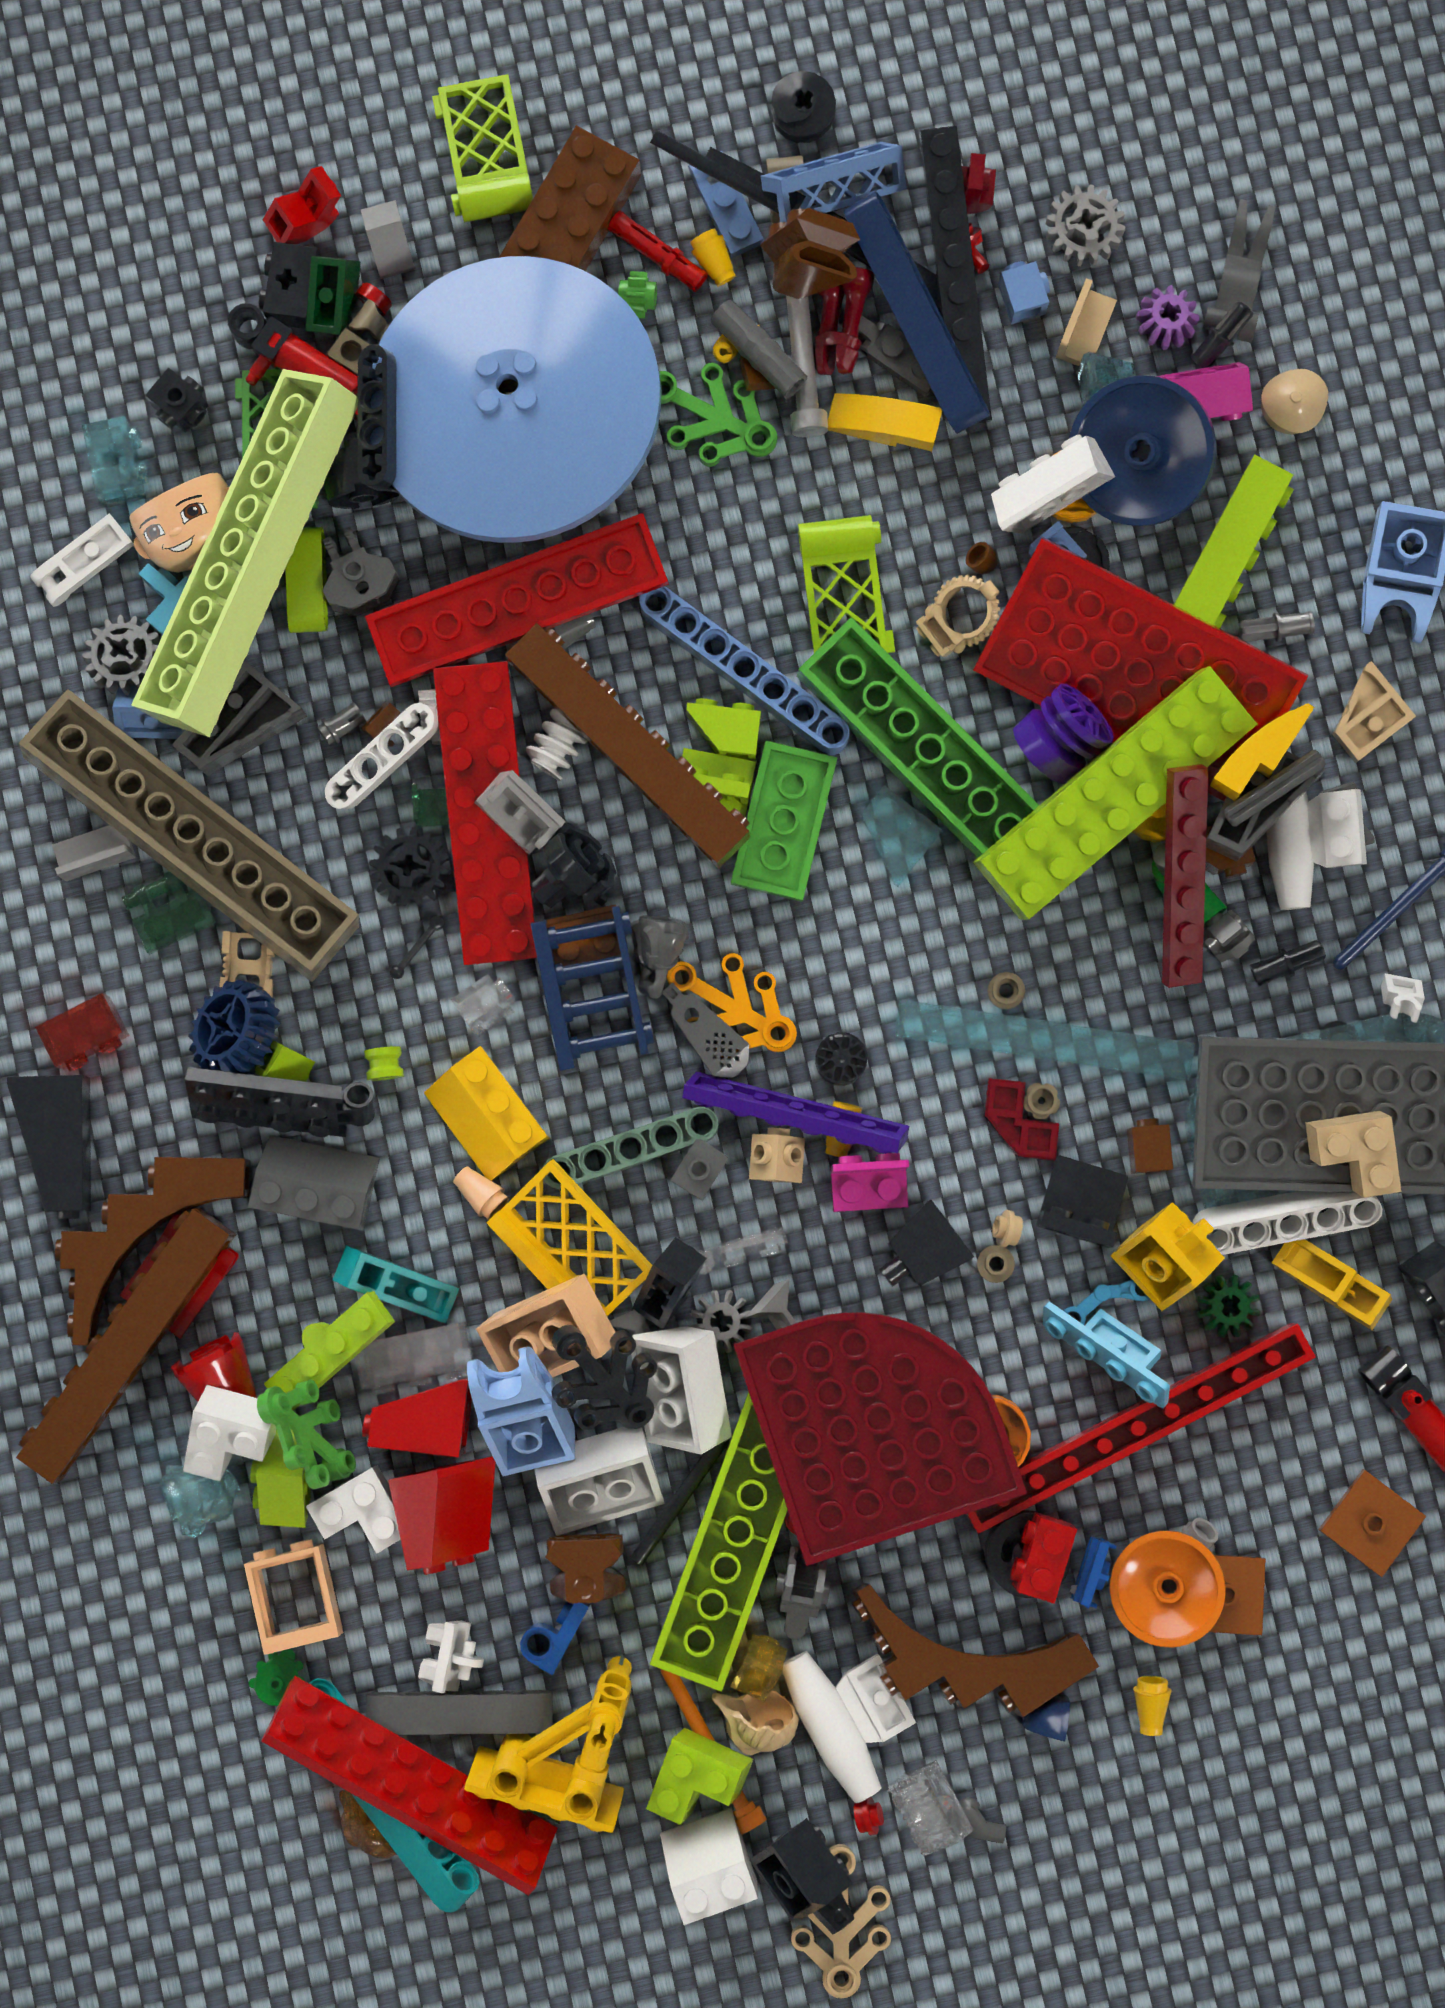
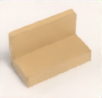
M1086 278L1063 335L1056 358L1090 370L1117 300L1090 290L1093 281Z

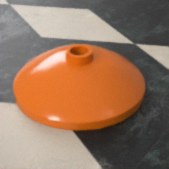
M1155 1531L1137 1538L1119 1555L1111 1573L1110 1596L1116 1615L1124 1627L1134 1636L1155 1646L1180 1647L1202 1638L1216 1624L1224 1607L1226 1584L1218 1560L1202 1542L1190 1535L1177 1531ZM1167 1579L1173 1580L1177 1586L1176 1591L1173 1593L1165 1592L1162 1587L1163 1581Z

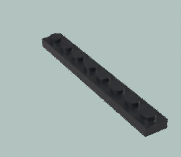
M957 125L920 130L919 136L941 316L989 410L990 416L978 423L991 422V406Z

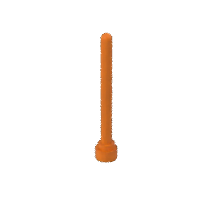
M660 1669L665 1682L692 1731L715 1741L681 1677ZM743 1790L732 1802L735 1808L733 1814L740 1835L751 1831L767 1820L760 1805L755 1806L752 1800L748 1801Z

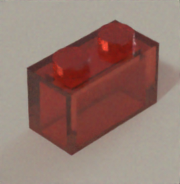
M104 993L35 1027L54 1066L62 1070L67 1068L69 1072L88 1064L89 1060L87 1057L99 1051L102 1054H107L120 1048L123 1045L121 1040L130 1036L111 997Z

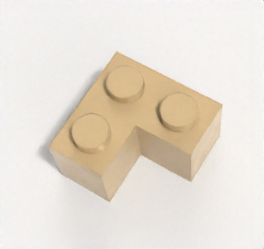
M1381 1111L1305 1122L1310 1160L1320 1166L1349 1162L1352 1191L1363 1198L1402 1192L1391 1116Z

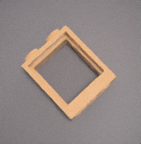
M312 1539L290 1544L291 1551L277 1555L275 1548L253 1553L254 1560L244 1564L264 1655L339 1637L344 1633L324 1543L313 1546ZM313 1557L327 1621L276 1633L262 1569Z

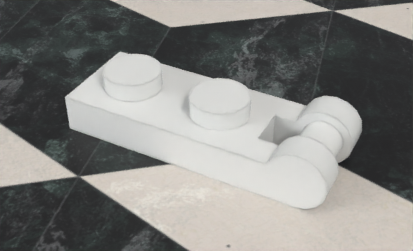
M109 513L33 571L30 578L37 587L42 586L46 591V599L53 607L58 606L66 601L72 592L133 547L134 543ZM61 570L66 578L58 584L53 577Z

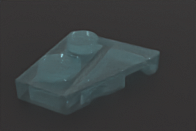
M885 785L861 814V818L875 842L876 849L891 875V880L897 887L901 885L942 833L941 828Z

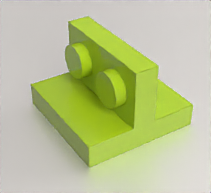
M684 748L682 757L697 771L693 776L703 786L707 782L714 786L723 796L720 803L729 812L735 808L746 818L756 761Z

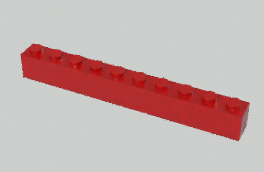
M1289 1323L1170 1385L1168 1404L1164 1408H1160L1153 1402L1148 1403L1141 1400L1024 1461L1019 1466V1470L1027 1494L967 1513L966 1515L973 1529L979 1534L1316 1358L1299 1324Z

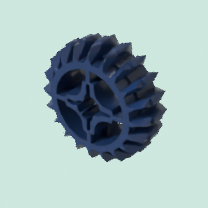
M238 979L235 982L225 981L223 987H214L213 996H204L205 1004L202 1008H196L199 1014L196 1020L191 1021L194 1031L188 1035L193 1041L189 1051L194 1054L193 1061L201 1069L254 1074L256 1065H264L265 1054L273 1053L270 1046L273 1040L278 1039L274 1032L281 1024L276 1019L280 1010L274 1005L275 999L267 991L263 990L261 986Z

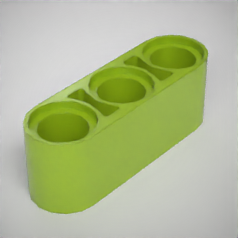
M323 527L303 528L295 545L294 552L285 568L287 621L290 633L328 631V601L323 592L327 582L326 547L322 540L325 539Z

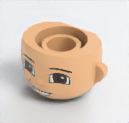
M209 473L189 480L158 495L133 511L129 516V520L136 535L134 539L136 551L143 558L150 559L157 566L167 571L179 573L192 570L206 539L213 529L217 514L229 490L221 474Z

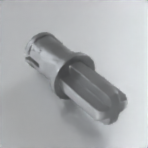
M1312 611L1280 615L1278 612H1274L1272 617L1242 620L1239 623V635L1244 642L1275 639L1276 642H1280L1282 637L1303 634L1311 635L1315 631Z

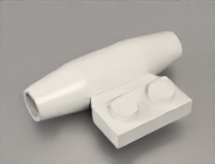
M1360 789L1320 793L1310 801L1308 800L1307 792H1305L1266 832L1269 868L1280 910L1311 907L1314 863L1326 868L1367 864Z
M805 1651L781 1665L794 1707L826 1767L854 1803H859L873 1796L881 1789L866 1743L885 1742L914 1725L916 1721L905 1701L900 1699L897 1694L891 1697L879 1678L884 1674L879 1666L883 1663L880 1655L876 1654L845 1672L835 1687L810 1654Z

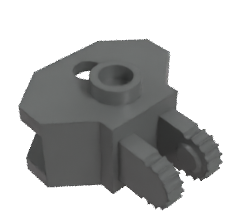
M350 526L343 531L345 533L344 537L353 552L343 557L339 556V550L330 536L322 539L332 559L330 564L333 568L323 588V592L334 612L357 617L389 602L400 580L390 559L367 554L364 547H360Z
M790 1546L785 1573L778 1572L774 1595L781 1596L780 1611L786 1612L784 1624L786 1636H789V1639L798 1640L799 1638L802 1639V1636H805V1632H807L809 1617L817 1618L821 1604L827 1605L831 1582L825 1581L827 1560L817 1562V1566H806V1564L797 1563L798 1547Z

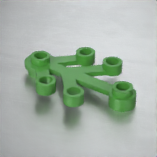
M708 363L701 371L702 382L709 388L714 406L677 388V381L671 373L659 371L661 385H666L670 389L666 395H661V404L672 402L705 419V421L685 427L680 425L671 427L667 432V442L672 449L682 450L688 445L689 441L728 431L738 437L720 444L707 442L700 447L699 459L703 465L713 467L720 462L721 458L744 451L754 457H764L773 452L777 445V432L770 423L761 420L754 399L755 390L751 391L747 397H742L737 392L739 388L746 387L744 379L735 383L733 396L738 403L742 404L747 423L735 418L732 414L722 383L723 370L720 365ZM710 370L718 372L719 376L715 380H709L705 374ZM675 433H682L685 439L680 443H675L671 437ZM755 435H763L766 438V442L762 445L755 444L752 440ZM708 449H712L717 453V456L712 460H708L703 456V453Z
M313 1380L297 1383L295 1389L286 1393L278 1386L267 1388L257 1399V1410L263 1422L267 1424L272 1423L276 1426L284 1452L283 1459L286 1467L289 1470L304 1467L305 1479L311 1489L326 1487L329 1484V1480L337 1481L348 1478L356 1469V1460L353 1453L343 1448L335 1449L312 1428L321 1423L329 1424L338 1421L340 1418L338 1403L334 1399L319 1402L316 1409L299 1416L292 1410L293 1406L299 1403L301 1405L314 1403L319 1399V1389ZM291 1430L294 1433L297 1445L294 1444ZM313 1449L323 1457L322 1464L317 1465Z

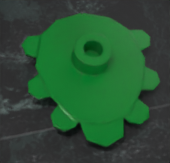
M291 1648L282 1650L279 1656L277 1652L268 1654L269 1661L266 1663L262 1660L257 1662L256 1668L258 1672L256 1678H251L248 1682L249 1687L255 1690L258 1698L267 1705L278 1706L290 1681L294 1676L299 1677L298 1671L303 1669L304 1664L301 1661L295 1662L296 1654Z

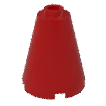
M234 1332L231 1341L226 1334L191 1351L189 1355L192 1360L185 1365L179 1359L171 1366L174 1376L197 1402L207 1385L257 1398L243 1339H241L238 1332Z

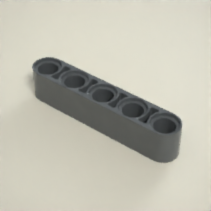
M549 1690L445 1691V1693L435 1691L373 1692L366 1694V1717L397 1735L541 1733L553 1725V1692Z

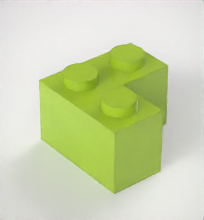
M276 1429L275 1436L263 1461L253 1460L251 1465L250 1480L251 1483L257 1484L253 1492V1509H259L260 1525L305 1528L309 1513L306 1506L311 1503V1488L306 1482L304 1467L296 1470H289L286 1467L283 1459L284 1452ZM291 1430L294 1444L297 1445L294 1433Z
M683 1728L671 1740L646 1809L681 1825L693 1813L700 1793L730 1806L741 1794L753 1759L687 1728Z

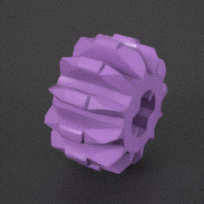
M1172 285L1167 287L1165 295L1160 289L1155 288L1151 293L1152 298L1144 297L1140 304L1142 310L1137 312L1136 320L1143 323L1138 330L1140 335L1151 334L1148 340L1149 346L1155 344L1156 340H1160L1163 350L1168 349L1171 341L1179 348L1184 343V337H1193L1195 333L1193 326L1198 324L1200 317L1198 314L1193 313L1197 307L1196 301L1185 302L1188 294L1186 290L1181 291L1178 296L1174 294ZM1164 313L1167 318L1162 319V314ZM1172 316L1174 317L1173 322L1169 319Z

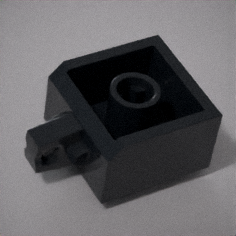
M806 1818L779 1836L749 1861L788 1917L803 1919L813 1913L833 1935L844 1929L855 1919L842 1895V1892L853 1883L848 1877L849 1871L840 1858L833 1856L826 1846V1839L822 1831L815 1824H811Z

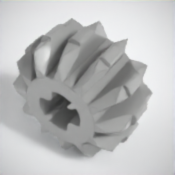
M712 1290L711 1296L714 1304L710 1306L705 1298L700 1297L698 1299L699 1304L707 1310L705 1313L691 1310L690 1313L695 1318H702L703 1323L694 1324L690 1327L714 1331L717 1349L719 1340H724V1349L726 1353L732 1352V1346L729 1339L733 1337L737 1343L744 1341L737 1334L738 1330L740 1329L746 1333H751L753 1327L740 1324V1319H748L745 1317L750 1311L738 1313L737 1310L746 1303L743 1297L734 1306L729 1304L733 1297V1291L727 1290L723 1303L719 1302L718 1291ZM718 1310H723L725 1316L731 1315L733 1319L732 1325L727 1324L730 1329L726 1332H720L719 1327L711 1326V1317L716 1318L714 1313Z

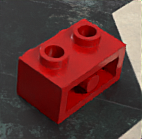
M1034 1512L1032 1521L1028 1520L1023 1530L1021 1542L1025 1544L1021 1557L1015 1558L1010 1573V1580H1013L1012 1586L1017 1592L1055 1604L1078 1530L1074 1525Z

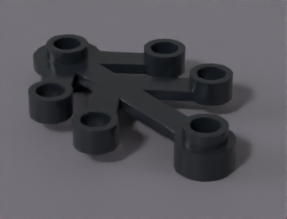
M565 1325L554 1333L552 1345L558 1355L566 1360H575L596 1382L571 1384L567 1381L559 1382L552 1390V1397L557 1405L561 1408H569L577 1400L612 1398L618 1404L594 1407L589 1403L578 1406L574 1412V1419L581 1429L591 1430L599 1422L620 1421L627 1429H638L645 1426L652 1419L654 1404L646 1394L649 1378L655 1375L658 1366L649 1353L644 1352L636 1355L631 1363L632 1369L635 1372L631 1392L628 1393L623 1383L627 1357L636 1348V1341L628 1331H617L610 1339L612 1354L609 1372L585 1348L586 1339L576 1326ZM628 1340L624 1346L618 1347L622 1341ZM649 1362L646 1368L640 1369L644 1363ZM570 1391L566 1397L560 1398L564 1392ZM592 1413L588 1419L582 1420L586 1414Z

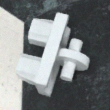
M449 1621L428 1625L426 1642L427 1644L440 1647L438 1660L431 1658L423 1659L418 1678L433 1685L432 1691L439 1693L458 1691L460 1679L469 1680L471 1667H483L484 1659L474 1656L476 1642L468 1640L471 1627L470 1622Z

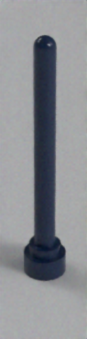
M1445 843L1442 845L1443 850L1439 853L1440 858L1333 959V966L1336 969H1345L1445 874Z

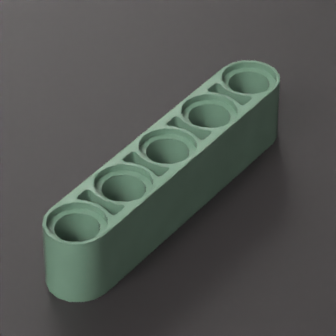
M696 1107L558 1154L548 1159L544 1166L552 1159L557 1163L567 1164L570 1168V1177L579 1186L690 1148L696 1139L708 1142L717 1134L719 1128L718 1118L711 1109ZM702 1114L710 1117L713 1122L712 1129L705 1135L696 1134L691 1128V1122L694 1117ZM662 1127H672L677 1132L676 1142L670 1147L660 1146L656 1141L658 1130ZM627 1139H636L641 1143V1153L634 1159H627L621 1154V1145ZM592 1151H601L606 1157L605 1166L599 1171H590L586 1167V1156ZM549 1173L544 1178V1181L551 1188L561 1191V1183H554Z

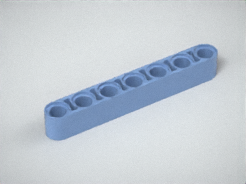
M664 586L640 595L641 613L647 622L798 735L827 755L839 754L846 748L849 740V727L840 716L670 589ZM653 597H661L667 602L665 608L660 611H652L646 604ZM682 619H690L696 624L695 629L690 633H681L675 626ZM717 640L725 645V649L719 655H711L705 650L706 644ZM741 662H747L754 667V672L748 677H740L734 672V668ZM770 684H777L781 686L784 693L778 699H769L764 695V688ZM799 706H807L812 710L813 717L805 722L799 721L793 716V711ZM828 728H836L842 733L843 738L838 743L831 744L823 739L822 733Z

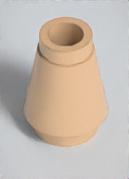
M468 1166L463 1168L453 1180V1183L458 1187L479 1217L485 1216L489 1220L509 1201V1197L504 1194L505 1189Z

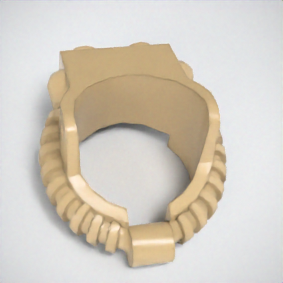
M959 575L958 578L953 577L951 581H946V585L941 586L942 589L940 591H937L938 595L934 597L935 603L928 606L925 610L926 616H922L916 621L918 633L924 639L927 637L932 643L930 648L936 656L947 657L952 652L962 653L966 645L969 647L973 646V644L978 645L980 641L984 642L986 637L989 638L991 636L990 633L993 632L997 624V618L1000 617L998 611H1000V607H998L999 600L996 599L1000 592L991 580L983 582V579H977L976 576L970 577V575H965V577ZM961 588H974L981 591L987 599L986 619L977 630L971 633L961 634L955 632L949 626L946 618L948 602Z

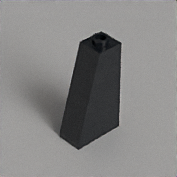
M84 1075L7 1077V1086L45 1211L57 1212V1219H80V1212L91 1211L90 1077Z

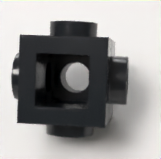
M169 367L145 394L151 406L157 410L155 416L170 429H173L176 425L185 433L191 426L196 427L204 419L207 412L206 408L209 406L202 395L205 390L190 376L182 379Z

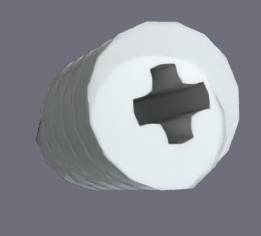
M552 709L550 716L555 723L549 721L542 723V728L547 735L535 734L534 740L539 748L527 746L526 753L532 759L530 761L533 765L554 779L561 781L563 778L556 770L557 767L569 769L571 766L564 758L565 755L577 757L579 754L572 744L574 742L586 744L587 741L556 709Z

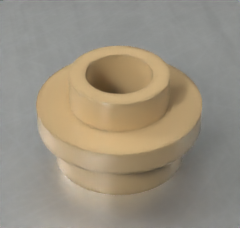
M1005 1210L1001 1216L995 1218L992 1236L996 1238L999 1247L1006 1248L1008 1245H1017L1022 1234V1217L1015 1216L1013 1211Z

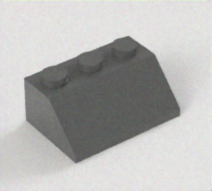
M270 1135L255 1172L248 1207L364 1231L380 1158Z

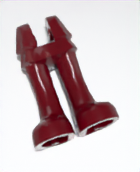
M856 267L857 277L854 280L817 293L822 297L823 302L822 319L818 336L815 337L816 349L814 353L816 369L819 375L833 374L835 363L840 374L853 373L859 356L857 351L862 344L858 339L860 319L866 298L872 290L875 279L874 273L870 270ZM844 295H846L842 331L838 332V324L842 308V302Z

